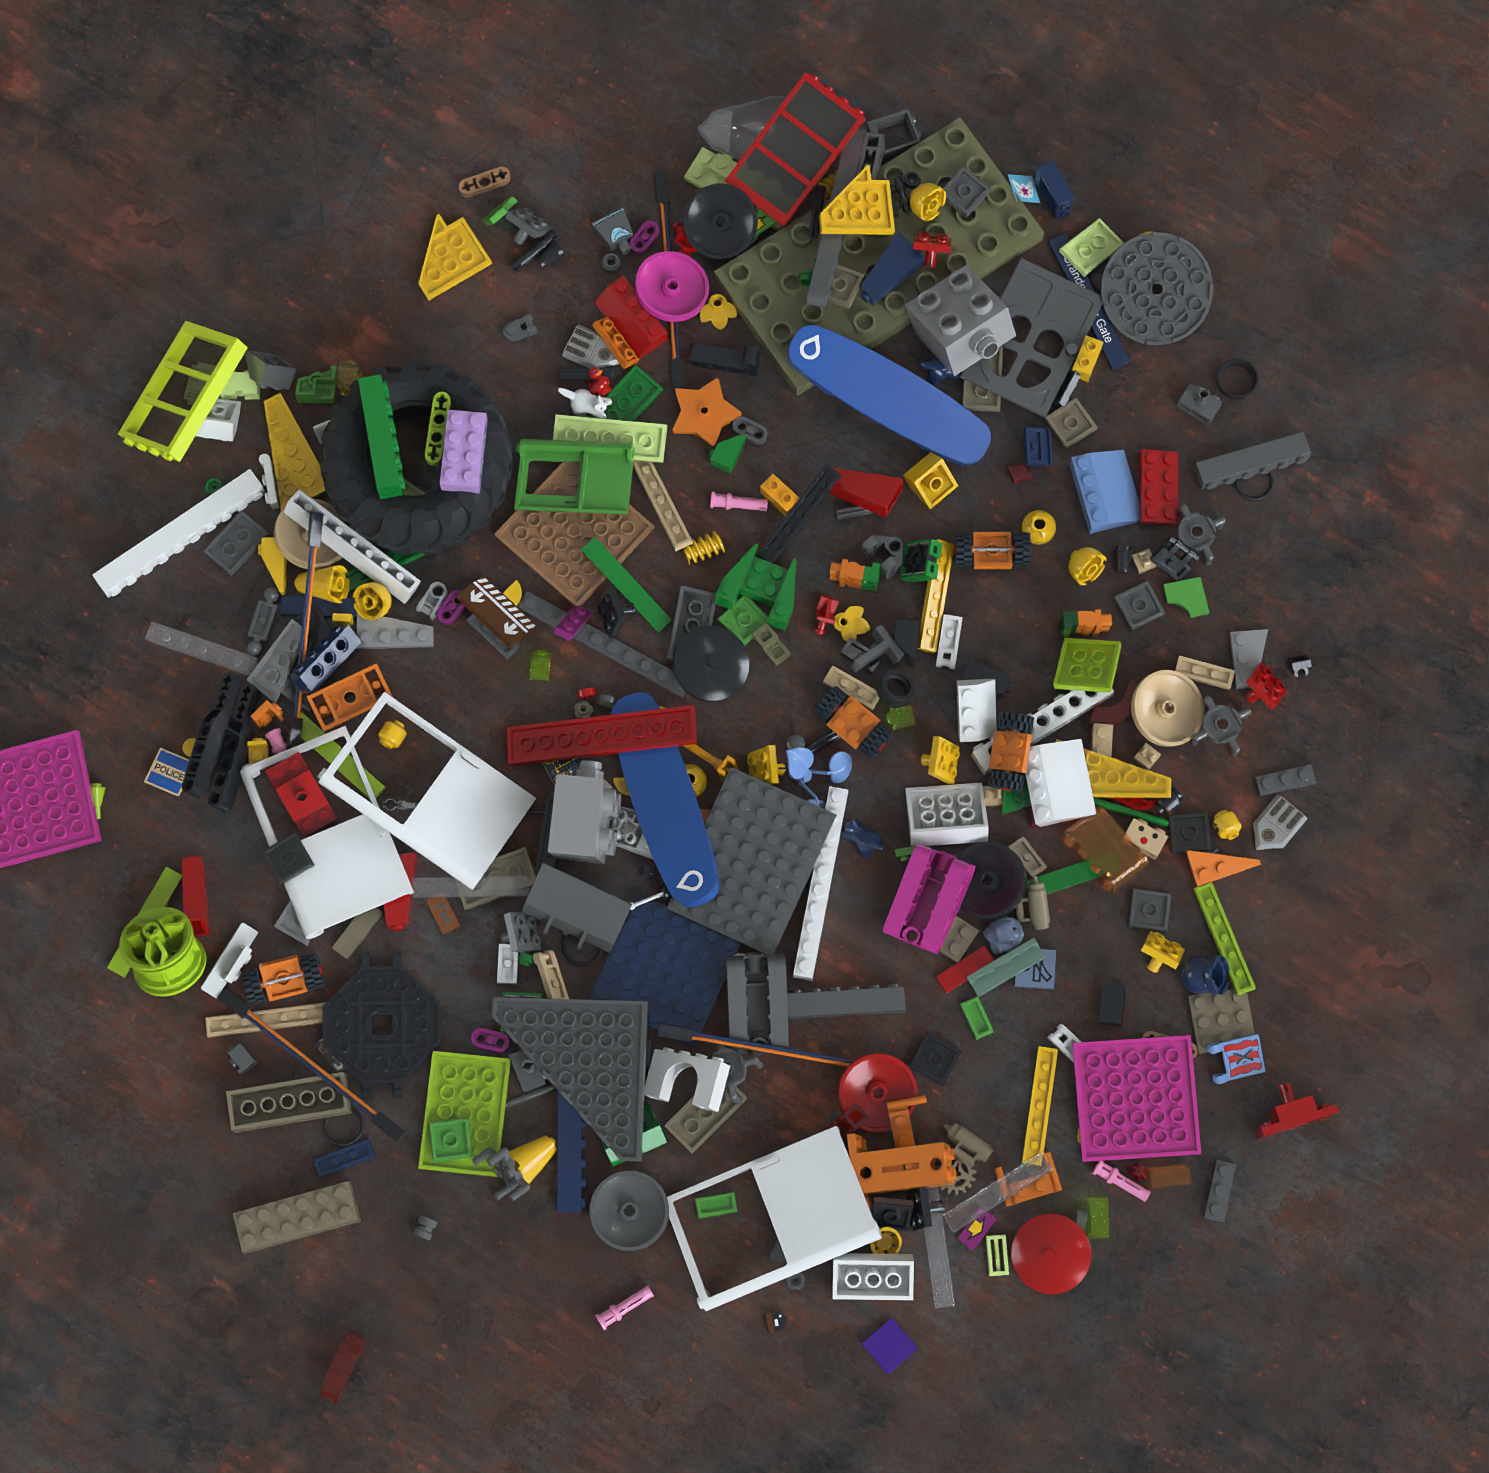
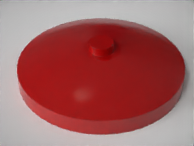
M870 1053L857 1058L846 1068L840 1079L838 1095L843 1112L853 1124L867 1131L885 1132L892 1130L887 1102L917 1097L918 1090L913 1073L903 1061L886 1053ZM915 1105L907 1106L909 1116L912 1114Z
M1047 1213L1033 1217L1022 1225L1013 1240L1011 1256L1017 1275L1028 1287L1044 1294H1060L1071 1290L1084 1279L1090 1268L1092 1250L1087 1234L1077 1222L1061 1214Z

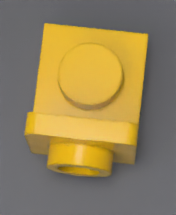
M253 738L252 741H247L249 763L255 764L269 758V744L263 738Z

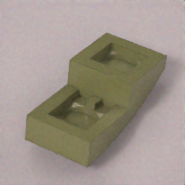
M765 623L752 633L758 645L775 666H778L791 656L789 650L779 640L778 635L768 623Z

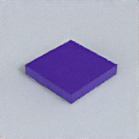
M893 1318L888 1320L862 1343L864 1348L887 1375L918 1349Z

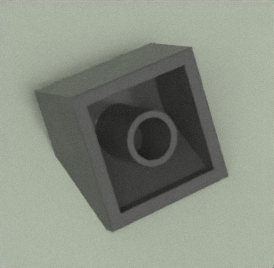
M246 350L245 355L249 377L256 382L258 387L267 388L268 386L275 390H281L282 388L290 389L296 372L295 367L276 354Z

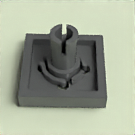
M526 207L508 211L505 216L506 219L519 227L513 240L521 245L525 243L528 235L537 238L546 235L552 230V227L547 225L548 222L546 220L537 218L533 215V211Z
M519 912L504 914L507 932L501 934L503 944L510 943L512 952H538L542 950L534 917Z

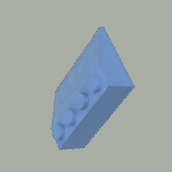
M1124 450L1094 452L1071 457L1069 465L1089 534L1140 522V503Z

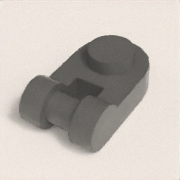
M528 314L507 323L503 328L505 339L515 342L537 334L538 330L533 324L534 319L532 315ZM526 325L527 329L522 331L521 326Z

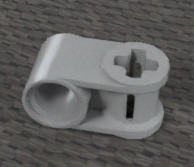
M441 582L432 583L424 597L419 601L416 611H421L430 616L431 620H434L438 609L448 597L445 585ZM436 589H443V593L441 595H434V591Z

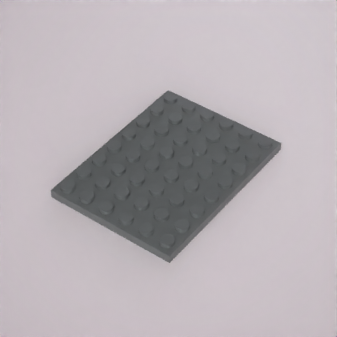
M731 767L705 823L707 836L712 843L720 884L718 893L709 902L691 908L682 906L672 897L667 909L765 954H775L837 814Z

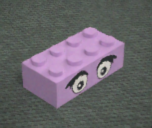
M448 410L440 477L441 490L480 494L488 421L486 413Z

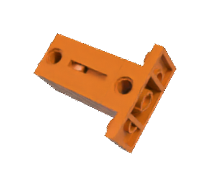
M855 1133L847 1134L850 1161L870 1212L873 1200L872 1198L870 1199L869 1195L909 1191L925 1186L933 1188L955 1185L954 1180H957L956 1169L952 1168L954 1150L944 1142L864 1152L867 1151V1143L863 1136ZM941 1160L942 1165L937 1169L936 1164ZM871 1170V1175L867 1178V1172Z

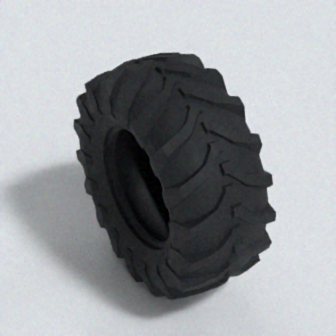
M416 360L405 361L403 367L384 365L375 369V375L381 374L382 380L387 381L390 394L389 399L393 411V416L390 417H393L395 428L409 423H430L433 398L438 392H446L450 396V410L487 414L488 421L480 494L465 491H444L440 487L433 492L423 495H402L380 499L376 480L372 474V457L359 381L357 380L349 386L351 393L333 405L331 409L333 417L328 422L321 436L320 468L324 487L330 497V502L342 520L372 545L380 548L384 547L401 555H412V552L435 555L442 553L445 547L463 545L471 539V533H475L492 521V512L494 509L497 510L507 494V483L512 473V445L503 416L494 401L473 379L466 375H460L446 365L437 363L433 367ZM441 397V400L437 401L440 404V410L443 411V403L447 401H445L444 397ZM437 415L434 418L436 424H442L445 420L442 415Z

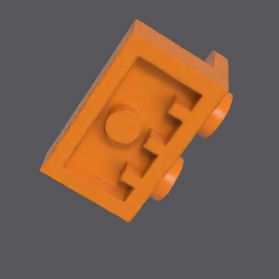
M266 700L251 715V718L261 729L272 722L273 716L282 723L284 721L282 717L284 713L275 702L271 704Z

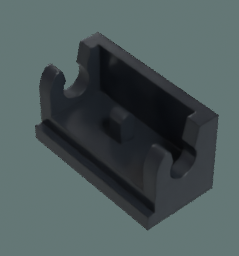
M1103 983L1099 1014L1100 1023L1122 1027L1126 995L1125 985Z

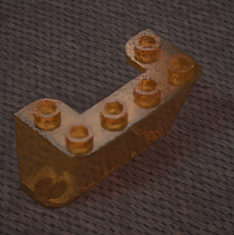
M1098 805L1095 807L1096 815L1081 818L1065 830L1062 837L1064 838L1063 842L1069 849L1078 848V854L1084 860L1087 859L1091 863V869L1097 875L1100 873L1102 876L1101 886L1104 890L1115 894L1149 865V861L1107 811Z

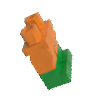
M842 559V564L831 562L830 580L839 581L840 587L847 585L853 588L877 592L880 578V563L873 562L872 567L860 566L856 562L848 563L847 559Z

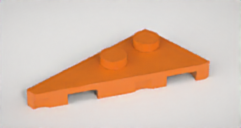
M1185 850L1196 886L1261 865L1260 860L1248 857L1243 858L1233 855Z

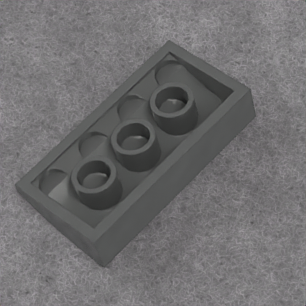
M682 585L678 588L665 657L666 662L673 663L676 647L686 634L702 626H712L716 593Z

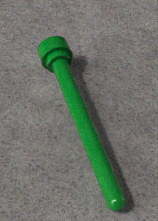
M1093 797L1095 806L1137 819L1140 818L1164 827L1169 826V820Z

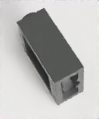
M909 109L867 122L866 130L870 133L878 134V130L902 122L906 123L912 141L887 150L884 149L882 161L899 156L923 141L920 130L917 131L915 127V116L910 114Z

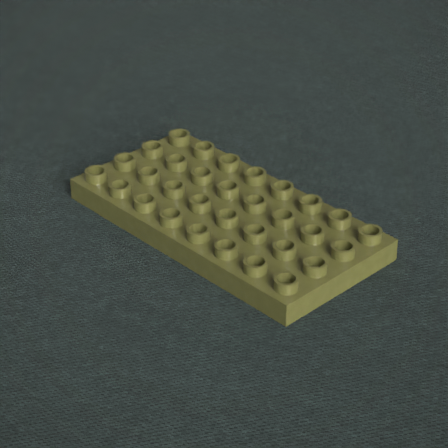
M961 117L881 166L876 180H889L890 186H894L895 177L900 176L902 182H904L903 177L905 174L916 172L921 178V184L934 183L943 188L963 166L991 188V192L967 218L945 201L944 206L940 205L937 210L940 213L928 222L918 218L912 210L909 213H904L903 208L897 209L899 216L894 217L895 232L893 235L844 234L837 264L864 274L865 279L899 232L912 245L914 243V235L919 232H928L932 236L946 234L949 238H952L951 252H937L935 267H931L930 259L929 267L923 265L874 306L869 302L863 301L860 296V289L850 309L829 301L827 308L807 305L810 286L801 285L798 274L803 270L813 272L822 237L820 230L817 239L809 238L808 236L812 210L714 271L715 281L729 301L735 306L736 311L796 396L814 386L794 370L787 360L789 345L801 328L807 325H816L871 350L911 324L905 304L950 276L954 271L968 265L980 279H983L1043 240L1044 231L1016 193L1014 196L1012 187ZM906 188V196L910 199L913 190ZM898 193L893 194L894 200L899 201ZM831 198L824 202L823 210L830 204ZM917 250L924 257L925 261L926 251Z

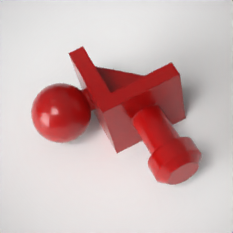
M676 222L672 229L677 233L674 242L680 247L678 252L691 257V252L698 251L687 239L684 225L681 222Z
M827 594L820 596L814 612L817 620H820L818 626L814 628L815 633L818 635L825 634L827 622L831 624L836 622L834 613L839 600L832 599Z

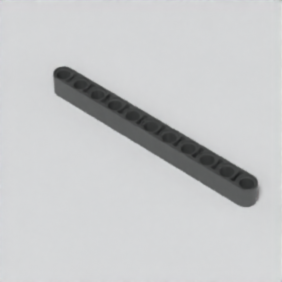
M858 129L842 151L830 203L856 177L865 132H868L865 129ZM822 234L808 291L807 305L827 308L844 234Z

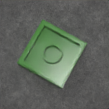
M742 596L736 601L733 610L728 609L718 618V622L725 629L734 633L746 646L754 638L752 633L765 623H768L769 617L750 598Z
M469 1118L429 1123L433 1163L473 1158Z

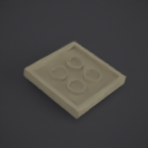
M1230 989L1224 994L1213 995L1211 993H1204L1187 997L1198 1054L1210 1053L1207 1051V1044L1255 1034L1247 993L1237 996L1235 990Z

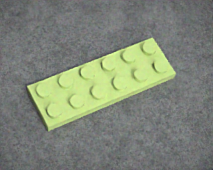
M556 415L553 440L633 443L634 460L663 463L667 425Z

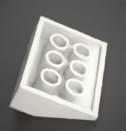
M1082 739L1030 747L1026 779L1035 824L1042 827L1096 815Z
M982 783L905 788L911 847H915L917 844L934 846L988 842L989 827Z

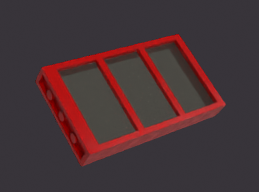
M805 72L725 179L726 184L736 186L744 191L756 207L783 227H786L865 121L863 116L865 113L858 107L853 109L849 106L850 102L845 97L836 96L834 94L835 90L827 84L825 86L820 84V79L813 73L809 75Z

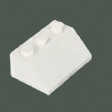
M995 679L956 681L958 737L960 742L981 741L992 737L994 732L997 731Z

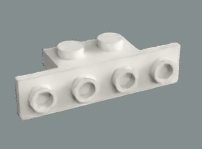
M245 923L239 925L200 987L203 991L217 999L227 982L232 983L239 978L241 967L243 964L246 965L251 959L252 955L250 953L252 950L249 947L258 932Z

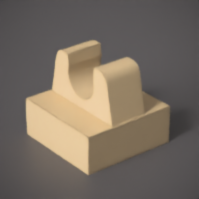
M1150 549L1131 556L1138 574L1157 566L1150 560L1152 556Z
M1145 743L1134 757V760L1149 770L1161 754Z
M983 786L985 806H1002V790Z

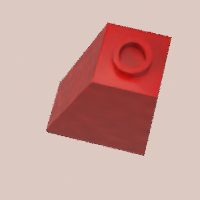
M834 468L842 476L829 494L886 518L903 490V479Z
M416 852L399 854L411 886L414 889L418 861ZM406 894L383 904L388 929L401 931L404 929L403 927L408 926L413 894Z
M191 855L182 858L183 913L190 920L195 937L210 935L205 864L201 856Z

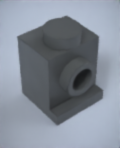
M240 1043L238 1045L234 1044L227 1050L231 1057L229 1059L230 1063L236 1069L240 1067L237 1071L242 1076L258 1064Z

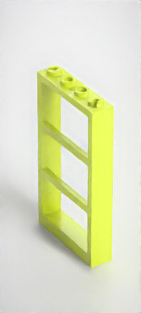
M185 321L120 429L118 435L124 439L123 442L130 447L135 445L144 452L148 450L157 457L161 455L168 461L173 459L180 462L248 347L236 337ZM194 337L227 348L211 376L178 365ZM174 371L206 382L190 411L157 400ZM153 406L186 417L169 446L136 435Z

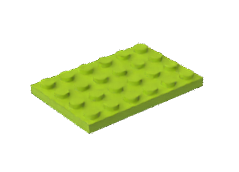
M433 1051L418 1169L497 1177L493 1171L495 1165L490 1166L487 1163V1159L490 1156L478 1165L472 1162V1158L433 1163L429 1123L469 1118L473 1158L488 1147H492L496 1152L501 1150L511 1059Z

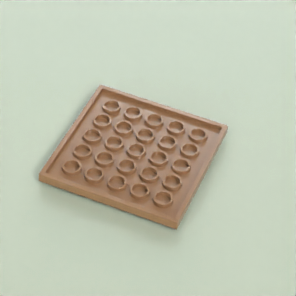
M562 462L533 494L575 496L578 489L580 463ZM630 504L627 515L517 510L494 536L573 606H582L607 578L585 556L581 549L596 537L621 564L655 527Z

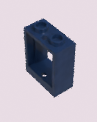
M1053 160L1037 168L1034 183L1054 219L1059 217L1062 219L1070 214L1074 196Z

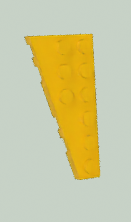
M281 393L265 400L264 407L282 511L298 490H301L312 499L326 493L320 464Z
M1084 749L1093 797L1171 798L1170 777Z

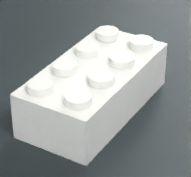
M845 1253L833 1258V1299L913 1300V1254Z

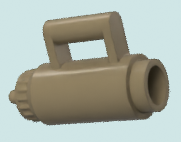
M1033 876L1032 883L1027 885V897H1023L1015 908L1016 917L1019 922L1031 921L1034 930L1047 929L1050 923L1047 892L1044 883L1039 882L1037 876ZM1028 901L1030 917L1024 918L1022 902Z
M957 1123L954 1126L944 1125L948 1132L947 1138L956 1145L954 1148L956 1156L970 1166L973 1165L975 1160L986 1162L993 1152V1149L990 1148L991 1145Z

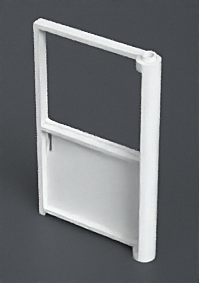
M385 692L329 768H323L318 775L320 779L319 784L472 890L536 800L533 795ZM386 703L455 751L452 758L404 824H400L333 776Z
M346 726L255 764L249 763L242 767L240 771L241 778L269 847L277 843L278 840L253 778L260 775V770L275 765L297 752L301 754L342 736L348 742L351 737ZM353 747L351 753L373 805L379 808L356 749ZM364 814L301 840L315 866L284 883L306 939L315 938L324 932L323 929L406 894L414 893L390 832Z
M837 1126L667 1197L669 1218L699 1296L696 1299L700 1309L704 1308L705 1311H708L882 1238ZM752 1169L785 1255L787 1265L711 1297L704 1288L673 1202Z

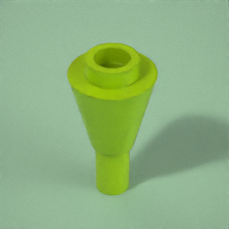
M100 783L90 784L97 819H101L100 806H102L106 787H102Z

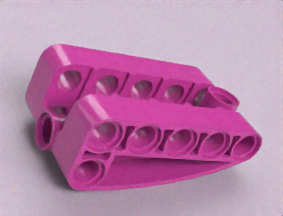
M917 844L912 852L886 919L883 933L937 955L965 897L975 871V866L959 860L957 857L946 852H939L922 844ZM912 930L917 933V938L914 941L909 938V933Z

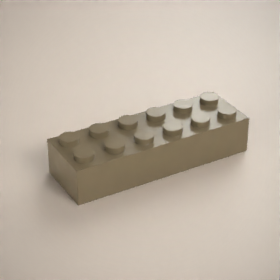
M344 1072L330 1074L348 1089L347 1076ZM319 1076L226 1091L231 1131L234 1133L352 1113L350 1101Z
M349 1181L233 1213L241 1250L245 1254L361 1221L352 1184Z

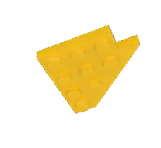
M867 165L820 213V234L893 235L895 227L889 180H871L870 165Z
M440 214L436 216L418 283L428 301L492 264L489 256L463 217L447 226Z

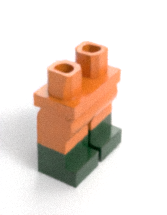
M1097 609L1094 612L1064 611L1059 619L1060 639L1068 638L1069 634H1081L1083 636L1092 634V637H1098L1100 632H1108L1109 627L1112 626L1111 614H1101V609Z

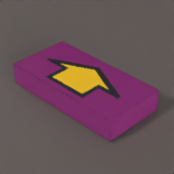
M980 1207L957 1239L973 1251L996 1221V1218Z

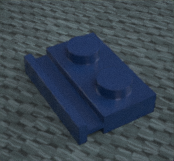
M1025 427L1023 429L1025 465L1051 467L1053 465L1051 429Z

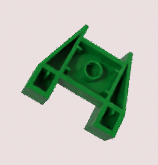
M755 544L722 579L715 595V604L733 610L739 594L771 606L772 610L769 614L768 625L785 631L794 607L796 559H793L788 570L756 557L758 544Z

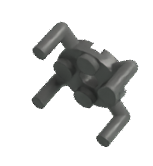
M1182 504L1178 510V515L1180 517L1184 516L1178 527V538L1187 547H1191L1195 551H1203L1205 555L1204 564L1209 566L1214 558L1209 547L1214 542L1216 528L1222 529L1226 518L1219 517L1212 521L1210 517L1200 513L1191 514L1187 505ZM1199 528L1202 531V535L1199 537L1194 536L1192 529Z
M1206 696L1203 704L1204 708H1209V711L1204 716L1202 722L1203 730L1194 734L1191 744L1197 745L1205 737L1215 744L1228 743L1232 749L1230 756L1236 757L1240 752V747L1235 739L1241 731V719L1246 720L1251 714V709L1245 708L1237 712L1235 709L1225 705L1216 706L1210 696ZM1217 721H1226L1227 728L1220 729L1217 726Z
M717 1044L718 1051L712 1057L724 1059L723 1063L731 1064L732 1066L724 1089H728L730 1099L736 1105H740L742 1099L737 1095L735 1086L745 1080L747 1066L754 1065L757 1069L763 1068V1063L757 1056L744 1059L740 1053L729 1049L728 1045Z
M488 1147L472 1158V1162L478 1165L490 1156L487 1159V1163L490 1166L495 1165L493 1168L494 1173L498 1178L502 1177L505 1180L506 1185L493 1194L497 1201L518 1186L520 1187L508 1195L512 1202L530 1189V1184L523 1178L521 1171L516 1172L514 1168L516 1163L510 1157L507 1148H502L496 1152L492 1147Z

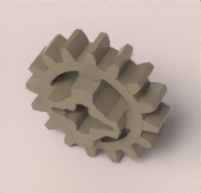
M954 1154V1160L952 1161L955 1162L952 1168H956L958 1165L957 1173L960 1174V1176H957V1180H954V1184L960 1180L966 1182L958 1187H955V1185L941 1186L940 1190L942 1191L946 1188L948 1189V1195L951 1191H954L956 1196L959 1190L963 1194L966 1193L965 1187L971 1189L972 1185L969 1182H975L976 1179L972 1175L976 1174V1170H971L974 1163L970 1166ZM941 1160L938 1161V1163L940 1164V1166H936L937 1169H939V1168L941 1167V1165H942ZM962 1163L966 1166L968 1174L963 1171Z

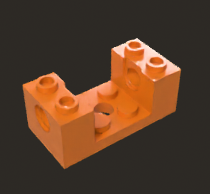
M376 663L307 696V699L323 732L326 733L342 725L343 722L372 709L384 692L391 697L393 696ZM348 692H353L356 696L355 701L352 703H348L344 699L345 694Z

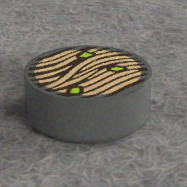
M603 694L598 697L597 704L601 707L612 709L617 699L611 695Z

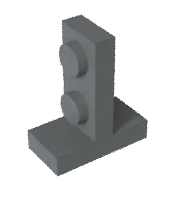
M882 625L876 627L871 634L877 642L868 648V652L865 654L861 652L853 658L855 661L851 667L855 673L884 653H886L893 664L899 662L904 656V653Z

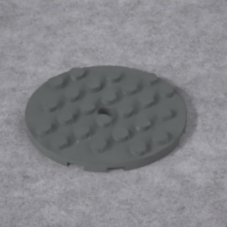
M1162 232L1139 235L1124 243L1109 259L1101 280L1103 308L1113 326L1127 338L1141 344L1153 346L1177 342L1194 332L1208 314L1214 292L1211 270L1202 253L1189 241ZM1154 284H1159L1162 287V292L1158 295L1152 292Z

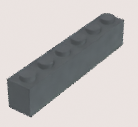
M1304 432L1196 462L1194 471L1201 490L1206 488L1210 490L1223 483L1231 484L1236 479H1249L1255 474H1266L1275 468L1284 469L1293 463H1304L1309 459L1311 450Z
M890 984L888 988H880V985L868 986V989L853 986L849 987V990H841L840 987H835L823 992L821 989H810V992L802 993V990H791L790 994H787L788 1020L905 1013L906 1011L904 987H900L899 984Z

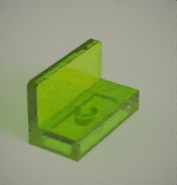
M1088 1198L1089 1239L1109 1238L1108 1198Z

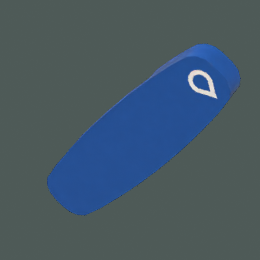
M807 325L801 328L790 343L787 351V360L790 366L827 395L835 396L871 420L916 443L920 449L929 453L932 452L944 460L961 466H970L978 462L988 449L991 433L984 422L927 381L884 356L816 325Z
M638 692L618 700L612 708L611 715L660 709L653 697L647 693ZM678 747L618 753L640 827L662 879L672 897L682 906L690 908L709 902L716 896L719 890L718 870L712 843L707 836L701 810Z

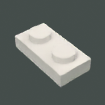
M499 944L497 984H517V956L519 952H512L510 944Z

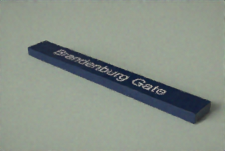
M1066 233L1049 240L1048 243L1066 279L1095 292L1088 277H1083L1059 252L1060 248L1069 242ZM1101 306L1091 329L1096 339L1103 342L1102 351L1113 371L1129 364L1130 361Z

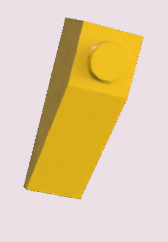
M274 537L261 538V544H258V554L262 556L281 595L286 596L287 559L279 551Z

